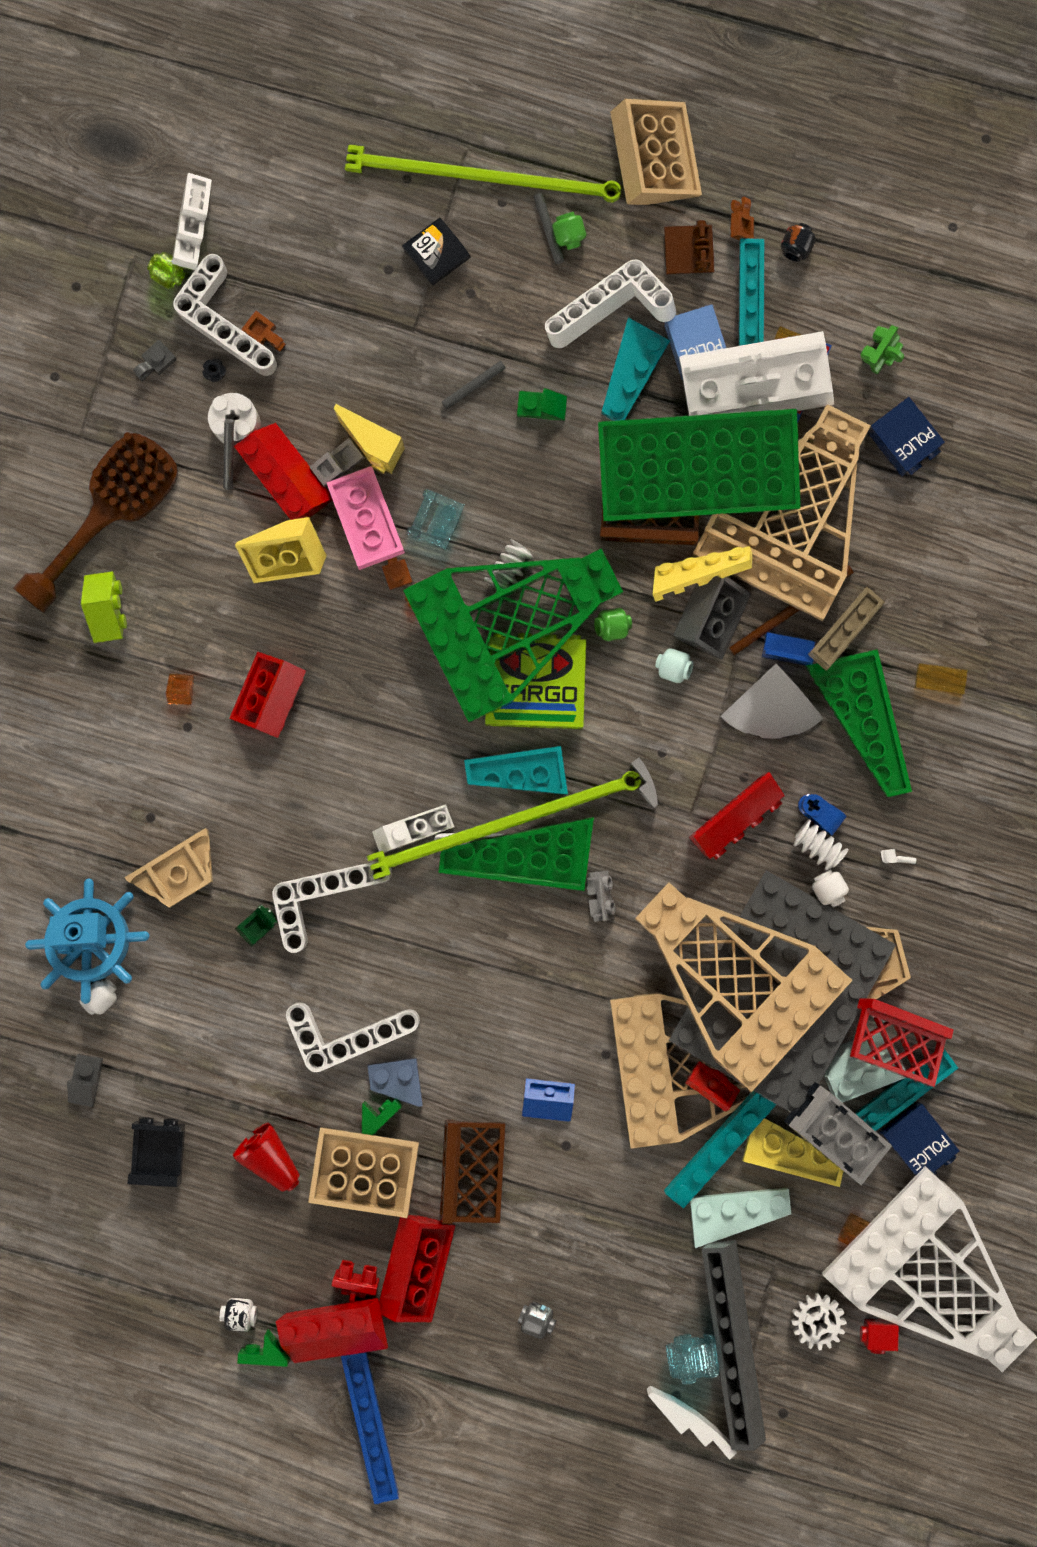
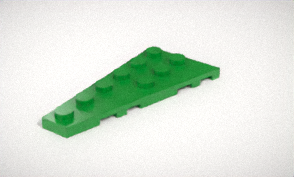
M878 649L837 658L827 671L818 663L805 666L886 798L912 792Z
M594 817L470 841L442 850L438 873L584 891Z

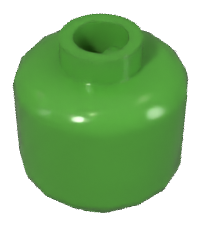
M574 212L556 217V222L552 225L557 244L562 247L566 246L567 250L580 247V241L584 240L587 236L582 217L575 215Z
M622 608L602 610L594 620L595 632L604 641L624 639L628 635L629 629L632 628V619L630 615H626Z

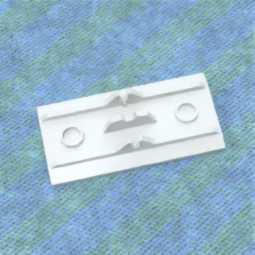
M823 331L679 357L689 416L797 409V411L824 407L827 404L834 405L833 388Z

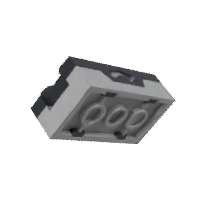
M814 1082L807 1091L805 1102L799 1109L791 1112L784 1122L845 1174L862 1185L892 1145L832 1093Z

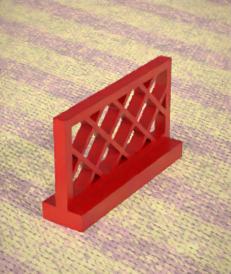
M859 998L857 1008L861 1009V1014L850 1057L927 1086L935 1087L946 1039H952L954 1029L874 998ZM869 1016L874 1018L877 1028L869 1032L867 1027ZM893 1025L898 1035L890 1040L885 1028ZM880 1032L884 1044L877 1048L872 1036ZM911 1032L914 1033L918 1042L912 1047L909 1046L905 1037ZM867 1040L871 1052L867 1055H862L859 1053L861 1044ZM898 1040L901 1041L905 1050L899 1055L896 1054L892 1045ZM930 1040L937 1042L935 1051L931 1055L925 1045ZM920 1047L924 1059L917 1063L912 1052ZM887 1048L892 1059L884 1063L879 1052ZM905 1056L908 1057L912 1066L906 1071L903 1070L899 1061ZM926 1063L930 1069L928 1079L924 1078L920 1071V1067Z

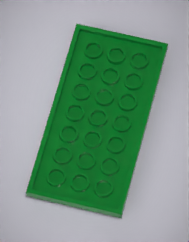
M797 409L598 422L604 521L801 509Z

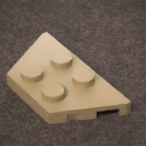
M208 829L201 830L125 877L126 881L136 885L168 907L176 905L212 883Z

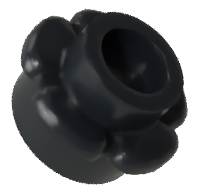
M219 359L207 360L203 364L204 370L202 374L205 379L211 382L222 380L226 374V367L223 366V362Z

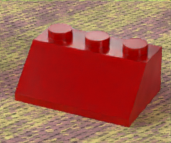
M257 652L229 719L278 738L284 728L288 713L294 704L298 689L303 683L306 670L287 661Z

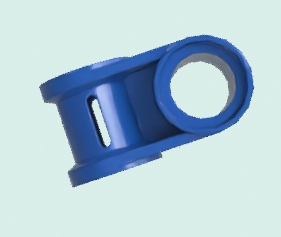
M816 794L804 795L798 802L799 811L830 836H833L847 817L838 808ZM807 801H815L813 803L814 807H816L815 810H808L809 804H807Z

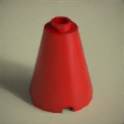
M267 1122L253 1131L255 1135L249 1140L245 1138L234 1151L233 1157L236 1162L281 1192L286 1190L290 1192L299 1184L298 1178L300 1174L276 1130Z

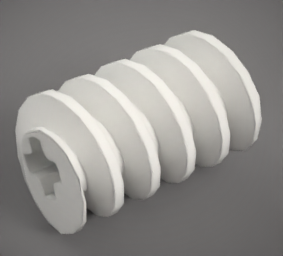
M510 539L514 546L506 545L505 550L508 554H500L503 562L496 561L494 564L525 562V559L534 560V557L528 549ZM520 569L493 571L502 589L510 587V583H518L514 577L515 575H524ZM485 577L484 581L496 589L491 578Z
M808 819L796 833L793 846L796 847L802 843V853L810 849V859L818 855V865L824 861L827 862L825 871L832 867L834 868L847 854L848 848L841 851L842 844L840 842L833 845L834 838L830 836L825 839L827 832L822 830L817 833L819 826L815 824L809 827L811 820Z

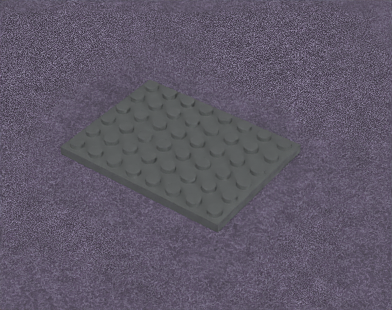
M766 870L739 917L815 946L852 979V982L753 1090L791 1113L799 1109L805 1102L807 1091L813 1083H820L860 1011L857 1008L859 998H867L896 944L830 906L823 905L816 898ZM735 923L731 930L753 950H757L769 937L767 934ZM773 937L760 952V957L782 977H786L804 958L807 950ZM731 943L723 944L718 953V958L732 957ZM735 945L736 957H748ZM750 960L736 961L737 975L751 974ZM718 961L719 975H733L732 961ZM715 962L712 963L706 976H715ZM754 962V974H767ZM768 977L755 978V992H769ZM737 978L738 993L752 992L751 978ZM705 979L716 990V979ZM719 979L720 993H734L733 979ZM772 979V981H773V991H774V989H775L779 984H778L774 979ZM699 986L692 998L698 1013L711 1001L712 996ZM756 995V1009L769 995ZM724 996L735 1007L734 996ZM738 996L739 1010H753L752 996ZM714 1002L700 1017L717 1051L741 1027V1023L718 1002ZM687 1007L668 1041L739 1082L713 1059L689 1007ZM746 1013L742 1015L746 1019H748L753 1013Z

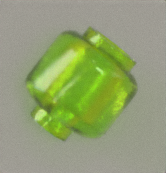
M167 252L155 253L147 266L149 277L167 289L174 285L179 286L185 277V273L182 272L183 267L172 264L173 256Z

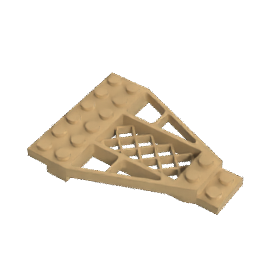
M827 404L816 425L798 441L799 468L801 471L799 478L803 477L806 486L805 489L800 490V495L808 493L811 504L782 513V510H777L778 515L768 517L771 511H764L755 528L728 514H713L692 556L697 558L707 556L713 552L721 553L736 547L744 548L750 546L752 551V568L732 576L823 621L847 576L859 447L871 425ZM814 457L817 467L805 471L802 459ZM835 467L839 478L827 482L823 470ZM819 472L823 483L810 487L807 475ZM840 483L832 497L829 486ZM848 487L849 496L844 533L828 525L826 520L843 488ZM825 488L828 499L816 503L812 491ZM829 504L821 518L817 507ZM813 509L817 520L804 524L801 512ZM797 514L800 526L788 529L784 518ZM780 519L784 531L771 534L768 522ZM763 525H764V527H765V530H766V533H767V534H765V533H763V532L761 531ZM818 525L811 539H809L806 528ZM802 530L806 542L793 545L790 533ZM826 531L844 540L841 571L809 556V552L820 532ZM785 535L788 545L775 538ZM806 546L804 552L797 550Z
M669 882L635 918L637 922L654 936L713 1059L750 1092L760 1084L852 982L850 977L815 946L691 898H686ZM704 917H706L711 923L700 922ZM720 918H725L767 934L769 937L757 950H753L731 931ZM699 927H713L714 940L699 941ZM716 927L730 940H717ZM695 928L696 941H683ZM773 937L807 950L804 958L786 977H782L760 957V952ZM731 943L732 957L718 958L717 944ZM714 944V958H700V945ZM682 945H696L697 959H683ZM735 945L748 957H736ZM678 946H679V956L674 952V950H675ZM750 960L751 974L737 975L736 961ZM718 961H732L733 975H719ZM687 962H697L698 973ZM701 962H715V976H701ZM754 962L767 974H754ZM677 965L712 996L711 1001L700 1013L697 1012L676 969ZM768 977L769 992H755V978ZM737 978H751L752 992L738 993ZM705 979H716V990ZM719 979H733L734 993H720ZM772 979H774V980L779 984V985L774 989V991H773V981H772ZM756 995H769L756 1009ZM724 996H734L735 1007ZM738 996H752L753 1010H739ZM714 1002L722 1005L741 1023V1027L719 1051L715 1049L700 1019ZM746 1013H753L748 1019H746L742 1015Z
M651 993L610 1000L631 1149L681 1142L735 1111L746 1098L744 1097L732 1104L727 1112L722 1110L716 1114L714 1103L709 1101L711 1117L683 1133L678 1132L675 1099L680 1096L700 1093L692 1088H688L687 1084L682 1086L673 1079L681 1067L689 1073L692 1072L683 1065L691 1054L687 1052L679 1062L670 1055V1052L676 1045L672 1043L667 1050L666 1043H670L668 1040L671 1035H665L661 1001L667 1000L687 1005L684 999L661 993ZM668 1057L678 1064L671 1074ZM727 1077L730 1083L737 1088H746L734 1079L731 1080ZM672 1082L681 1089L673 1090Z

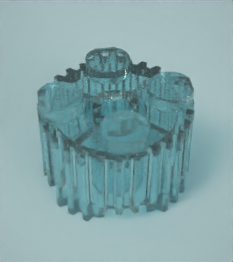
M691 1334L675 1336L674 1343L665 1345L670 1375L673 1378L681 1379L682 1384H693L697 1382L696 1378H714L719 1375L716 1343L712 1334H703V1337L700 1338L691 1337Z

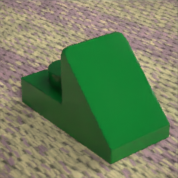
M543 388V393L519 391L517 417L565 421L567 396Z
M387 1099L378 1108L380 1113L377 1114L364 1101L362 1103V1134L373 1135L403 1104L398 1099H394L392 1102Z
M267 1329L264 1335V1347L260 1348V1345L257 1344L245 1345L238 1353L237 1364L287 1367L290 1357L280 1346L277 1338Z

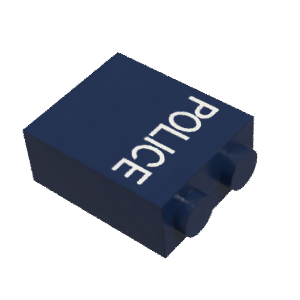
M910 397L906 398L872 424L867 432L901 477L907 472L912 475L922 467L921 462L924 459L932 460L942 452L939 448L945 443Z
M918 1101L879 1131L883 1138L892 1145L891 1148L914 1176L925 1166L936 1175V1170L943 1164L946 1166L952 1163L957 1157L956 1154L960 1151L923 1104Z

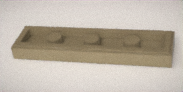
M866 587L808 655L827 671L885 602Z

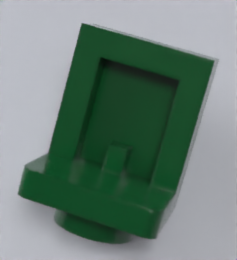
M259 905L235 930L252 947L274 928L277 920L275 919V914L269 908Z

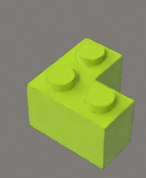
M113 571L84 575L81 606L94 643L123 639V630L127 628L125 614H121L119 610L121 609L119 595H122V585L120 580H116Z

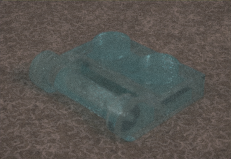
M425 489L422 495L424 499L412 527H408L406 534L447 550L465 505ZM432 502H437L439 504L427 532L420 531Z

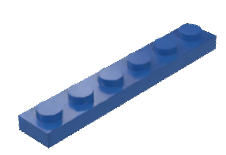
M367 1352L341 1356L374 1504L399 1499V1491Z

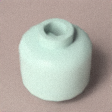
M669 648L664 654L658 655L655 667L659 668V676L662 679L681 683L684 679H689L693 669V661H691L688 653Z

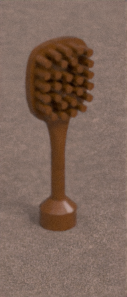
M126 432L124 437L116 441L92 471L89 490L92 494L93 505L82 526L42 574L40 572L25 573L13 589L44 614L56 600L54 582L96 534L114 521L133 522L140 520L153 511L167 496L178 477V467L173 458L153 440L137 433L131 434Z

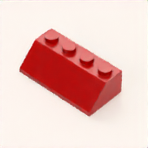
M276 423L253 431L234 445L239 455L290 520L310 518L333 501L328 489L322 485L310 466Z
M767 772L755 780L689 836V838L707 859L714 857L717 860L727 851L724 848L731 841L735 844L745 836L743 831L747 827L751 826L754 828L764 820L762 815L767 810H770L772 813L783 803L780 799L785 795L770 772Z
M408 1215L407 1218L400 1217L379 1300L383 1316L394 1322H432L456 1225L442 1224L439 1220L419 1215Z
M378 1298L289 1312L276 1321L280 1346L294 1363L388 1348Z

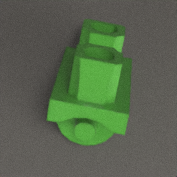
M891 325L889 329L878 326L872 338L874 342L879 343L877 349H874L867 345L861 352L862 361L870 365L871 371L875 374H879L884 364L891 366L894 361L902 362L905 357L901 352L904 345L899 342L901 338L897 334L899 329L894 325Z

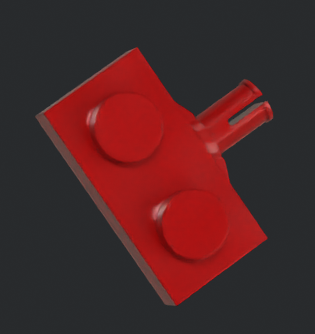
M701 1061L695 1065L685 1084L725 1112L731 1108L740 1092V1089L730 1083L725 1074L709 1068Z

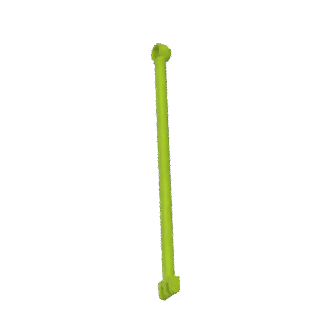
M348 145L347 149L348 152L354 154H347L346 161L355 163L345 164V170L348 172L362 173V167L366 166L600 196L610 203L619 200L621 195L619 183L612 180L607 181L605 184L370 155L364 154V146ZM614 191L616 194L610 197L607 195V192Z
M628 771L620 779L386 857L383 851L368 855V861H373L377 858L379 861L370 865V869L381 868L382 872L375 873L373 878L376 880L391 875L389 868L622 790L634 791L640 786L641 779L635 781L633 786L627 785L626 779L630 777L635 780L640 775L634 771Z

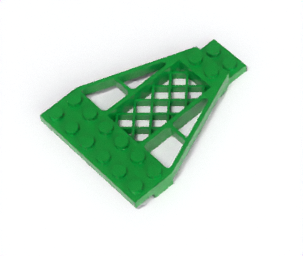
M602 548L581 559L578 557L447 568L403 590L469 723L513 703L601 604L623 594V590ZM543 567L542 571L506 589H502L493 574V571ZM488 572L497 590L496 593L471 606H467L452 579V575ZM558 572L560 578L551 575ZM544 579L540 590L529 587V585ZM547 579L561 583L557 596L543 591ZM563 585L571 600L559 597ZM522 589L518 601L507 598V596ZM525 590L539 594L535 606L521 602ZM542 595L555 599L551 612L538 608ZM500 600L496 612L485 608ZM503 600L517 605L513 617L499 613ZM558 601L572 605L568 617L554 613ZM520 606L533 610L529 623L516 619ZM575 606L578 613L571 616ZM478 611L475 621H473L471 614ZM481 611L494 615L491 628L477 624ZM536 611L550 616L546 628L532 624ZM498 617L511 621L507 634L494 630ZM552 617L563 620L549 627ZM514 622L527 626L524 639L510 635ZM572 624V628L542 662L538 663L530 645ZM477 628L489 632L486 643H484ZM530 628L541 631L527 638ZM492 633L506 637L502 650L488 646ZM508 639L518 641V643L506 648ZM525 648L535 669L514 693H509L495 662ZM488 650H491V651H494V652H497V653L491 656Z

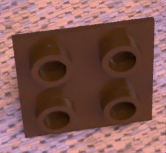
M699 220L693 226L664 227L666 275L714 273L712 225H707L705 220Z

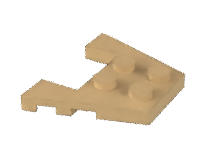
M866 927L896 944L867 998L878 999L909 980L911 976L898 930Z

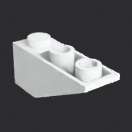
M445 804L382 826L372 833L379 852L387 853L454 828Z

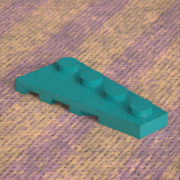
M629 317L601 412L602 415L613 421L626 420L670 343V340Z
M561 746L464 760L468 785L568 795Z

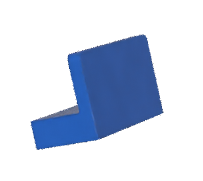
M767 632L762 657L804 666L812 665L814 660L808 654L814 648L815 642Z
M526 1078L522 1116L571 1121L575 1084Z

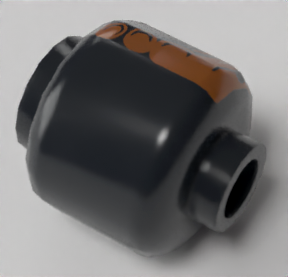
M800 223L799 225L790 226L780 245L783 255L794 262L807 259L816 242V236L812 232V228L807 224Z

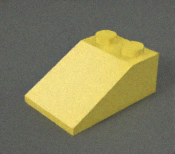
M336 404L334 410L339 422L372 464L371 467L382 474L385 471L392 474L405 449L402 437Z
M309 517L287 520L240 540L235 544L254 583L320 574L327 556Z

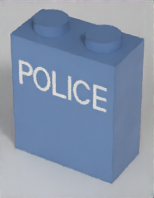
M713 305L676 315L672 320L665 322L664 327L670 340L681 380H683L679 361L680 356L726 349Z

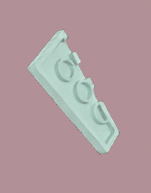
M778 1188L694 1196L690 1201L694 1247L697 1248L790 1215L789 1189Z

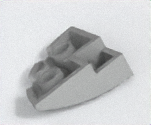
M777 664L773 665L720 716L726 723L742 733H749L765 739H781L782 737L794 734L798 735L809 730L823 719L803 692Z

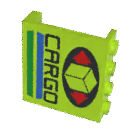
M493 633L488 646L502 650L506 637ZM519 633L518 638L524 639L525 633ZM551 634L530 645L538 663H541L560 642L561 639H557V635ZM572 635L513 703L486 714L485 725L497 727L583 729L586 639H581L580 635ZM508 639L506 648L518 643V641ZM525 648L495 662L509 693H514L535 669ZM488 650L491 656L497 653V652Z

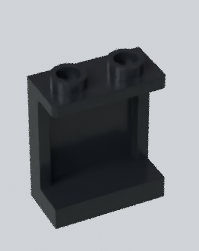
M140 1117L139 1121L132 1123L131 1129H134L131 1172L128 1174L127 1184L178 1187L181 1184L185 1124L178 1123V1119H164L163 1122H154V1118Z

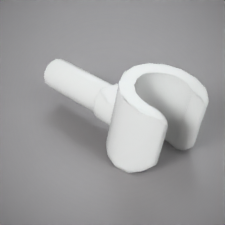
M895 849L881 851L884 863H916V858L896 857Z

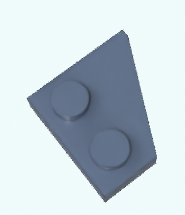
M417 1058L367 1065L370 1089L372 1091L418 1107L423 1106Z

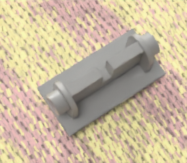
M608 871L588 873V878H586L588 895L597 894V899L589 900L590 917H593L594 922L614 919L616 907L611 898L613 887L611 876Z

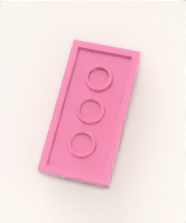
M371 466L327 482L359 570L405 553Z

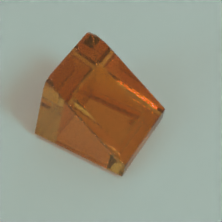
M169 674L166 689L168 703L192 704L194 675Z
M850 1213L837 1240L849 1245L870 1222Z

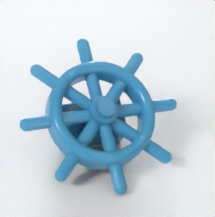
M90 878L84 881L83 899L72 901L62 908L52 899H45L43 905L54 915L50 916L45 938L28 940L25 943V947L29 950L45 949L46 957L53 967V970L41 982V988L44 990L49 989L61 975L72 981L81 982V1002L84 1004L89 1003L91 1000V982L104 979L112 973L126 984L132 981V976L121 966L127 954L129 942L147 941L150 937L146 931L129 932L127 923L120 913L133 900L134 896L131 892H126L112 906L105 901L93 898L94 882ZM93 911H100L105 913V915L102 916L99 913H93ZM113 922L116 933L106 934V927ZM115 943L109 955L103 948H106V944ZM92 953L103 962L93 969ZM60 954H67L63 959H61ZM82 954L81 970L69 968Z

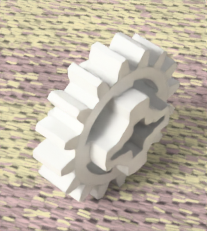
M815 1293V1299H811L806 1295L807 1302L798 1301L800 1309L792 1310L793 1314L797 1316V1318L791 1319L792 1325L797 1326L793 1329L795 1335H800L798 1339L801 1343L807 1340V1346L810 1349L814 1344H816L818 1350H822L823 1344H826L830 1349L832 1348V1340L837 1343L840 1342L837 1334L845 1333L843 1328L840 1327L846 1324V1320L840 1317L844 1314L842 1308L836 1309L839 1305L838 1302L834 1300L830 1303L828 1295H825L823 1299H821L818 1293ZM829 1309L833 1312L834 1322L828 1318ZM820 1317H821L822 1320H823V1323H818L817 1326H816L815 1323H814V1320H818V1321H819V1320H820ZM803 1321L809 1325L808 1334L803 1329Z

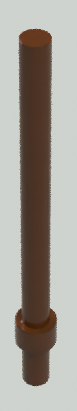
M849 565L847 566L846 578L854 573ZM791 605L730 646L729 650L733 655H736L800 610Z

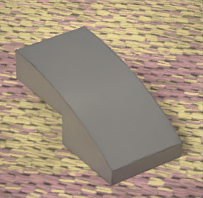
M348 438L331 453L327 452L310 468L322 485L327 486V482L338 479L366 457L353 439Z
M637 758L630 765L645 783L638 791L653 809L658 805L656 789L646 766L640 758Z

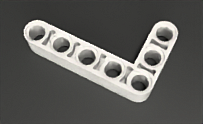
M216 254L207 255L175 297L173 306L176 312L186 323L263 376L273 374L277 368V362L272 352L206 306L227 276V269L223 260ZM211 266H220L218 271L209 272ZM200 284H205V285H206V287H205V289H204L203 291H201V292H196V291H195V289H196V287H197L198 285H200ZM184 304H192L188 311H181ZM211 317L209 324H201L203 318ZM223 331H231L228 338H220ZM242 345H251L250 349L247 352L243 353L239 351ZM262 358L270 359V363L267 366L259 365Z
M636 259L630 260L550 317L545 323V330L551 345L555 348H563L634 296L657 320L668 322L676 315L673 296L643 262Z
M379 861L277 884L272 891L284 948L291 953H297L304 950L307 946L308 938L300 901L387 882L392 876V868H389L391 875L376 880L373 878L374 870L370 869V865ZM355 870H359L363 874V880L360 884H354L351 881V873ZM332 875L336 876L339 880V885L334 890L327 886V879ZM307 881H311L315 885V891L311 895H307L303 891V885ZM284 886L288 887L291 891V896L288 900H282L279 896V891ZM289 910L296 914V921L293 924H288L284 919L285 913ZM293 934L301 938L299 948H293L289 943V939Z
M301 1002L295 1003L286 1012L287 1022L304 1063L312 1072L323 1071L412 1033L420 1023L418 1013L407 1009L324 1044L308 1005ZM294 1008H301L304 1011L305 1016L302 1021L294 1019L292 1014ZM404 1015L413 1016L415 1019L413 1027L407 1028L402 1024V1017ZM386 1024L391 1027L392 1035L390 1037L381 1036L379 1033L381 1025ZM304 1031L313 1033V1043L308 1044L303 1041L302 1033ZM359 1034H365L369 1038L368 1046L361 1047L358 1045L356 1039ZM336 1044H342L346 1047L347 1052L345 1056L340 1057L335 1054L334 1046ZM317 1053L323 1057L324 1062L322 1066H315L312 1063L311 1057L313 1054Z

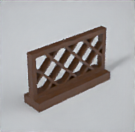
M602 504L601 541L697 546L700 515L692 516L694 528H683L678 522L682 516L676 518L669 517L672 521L665 527L658 526L653 520L654 518H648L641 526L634 525L630 520H621L617 524H606L607 521L603 520ZM625 521H627L629 525H622V524H623Z
M445 1120L439 1217L442 1224H452V1222L500 1223L505 1139L504 1122ZM461 1127L472 1128L477 1133L467 1144L461 1139ZM489 1128H499L498 1139L490 1145L482 1135ZM481 1138L489 1147L478 1157L469 1147ZM460 1142L464 1145V1147L461 1150ZM496 1145H498V1152L494 1149ZM468 1149L476 1160L465 1169L459 1163V1159ZM492 1150L498 1157L497 1163L489 1170L481 1160ZM479 1162L487 1170V1173L476 1182L468 1172ZM459 1167L463 1170V1172L460 1175ZM496 1169H497V1176H495V1175L493 1174V1172H494ZM467 1175L474 1182V1185L463 1194L458 1188V1181ZM491 1175L496 1180V1188L487 1194L480 1184ZM478 1187L486 1197L475 1207L467 1197ZM458 1192H459L460 1195H461V1197L457 1200ZM465 1199L473 1210L466 1216H457V1206ZM488 1200L495 1206L494 1217L483 1216L479 1211Z

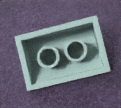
M880 1032L872 1036L877 1048L884 1044ZM854 1039L840 1045L824 1074L830 1093L842 1103L906 1078L850 1057ZM867 1040L861 1044L859 1053L862 1055H867L871 1052ZM892 1044L896 1054L899 1055L894 1044ZM887 1048L879 1052L884 1063L892 1059ZM899 1060L903 1070H905L902 1061Z

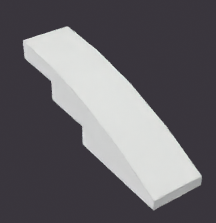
M191 173L187 175L172 264L192 270L197 268L208 211L211 179Z
M649 1386L647 1388L648 1396L680 1434L689 1428L705 1447L714 1441L729 1460L737 1454L736 1450H731L730 1440L695 1409L655 1387Z

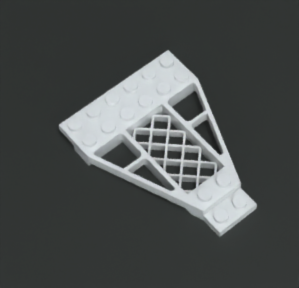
M926 1166L822 1272L823 1276L858 1309L981 1358L988 1359L1001 1372L1037 1338L1018 1319L964 1202ZM957 1209H961L974 1238L959 1253H954L935 1235V1232ZM933 1245L934 1257H920L921 1246ZM976 1246H979L999 1289L998 1292L964 1262V1259ZM938 1247L948 1257H938ZM952 1262V1274H939L938 1263ZM905 1263H916L917 1275H903V1265ZM921 1263H934V1274L921 1275ZM956 1264L967 1274H956ZM970 1279V1291H957V1280ZM888 1280H894L913 1298L898 1316L866 1304ZM917 1280V1291L906 1281ZM921 1280H934L935 1291L921 1292ZM939 1280H952V1291H939ZM974 1281L984 1290L975 1291ZM988 1296V1308H975V1297ZM935 1297V1308L924 1298ZM939 1297H953V1308L940 1309ZM957 1297H970L971 1308H957ZM917 1307H923L953 1335V1338L906 1320V1318ZM953 1314V1325L943 1315ZM958 1314H971V1325H958ZM975 1314H984L975 1322ZM962 1331H968L965 1335L961 1333Z

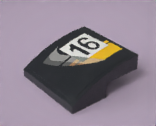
M440 217L402 245L404 252L417 265L419 271L432 286L471 258L456 235Z

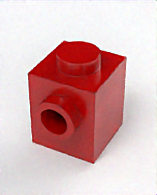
M864 1319V1326L860 1327V1341L863 1342L871 1353L885 1354L886 1351H898L899 1325L885 1319Z

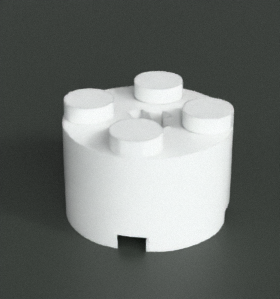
M227 393L218 396L210 406L208 423L215 436L222 443H224L225 419H234V417L239 419L234 422V445L261 427L260 416L253 403L241 394Z

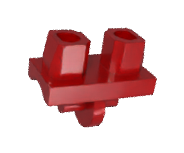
M342 1260L339 1269H336L332 1287L341 1288V1294L349 1295V1303L355 1302L356 1297L365 1299L366 1294L376 1295L380 1278H377L376 1266L364 1265L363 1273L357 1274L353 1273L355 1263Z

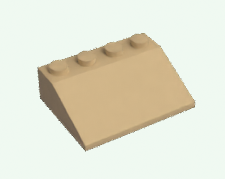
M624 99L610 111L627 204L650 205L702 195L685 102Z
M320 1127L308 1203L407 1218L411 1204L419 1142Z

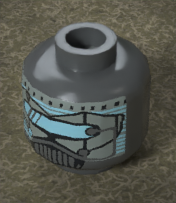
M531 1302L529 1305H524L518 1324H521V1331L537 1339H543L547 1333L552 1334L557 1320L552 1319L553 1310L537 1302Z

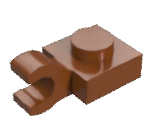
M742 197V203L732 200L731 209L734 213H731V237L739 241L740 238L754 239V217L749 216L751 200L746 197Z
M258 311L254 312L241 329L262 345L267 341L279 352L286 345L283 342L284 340L273 332L276 329L275 324Z
M393 557L387 560L388 565L382 566L390 590L413 583L405 559L398 561L397 557Z

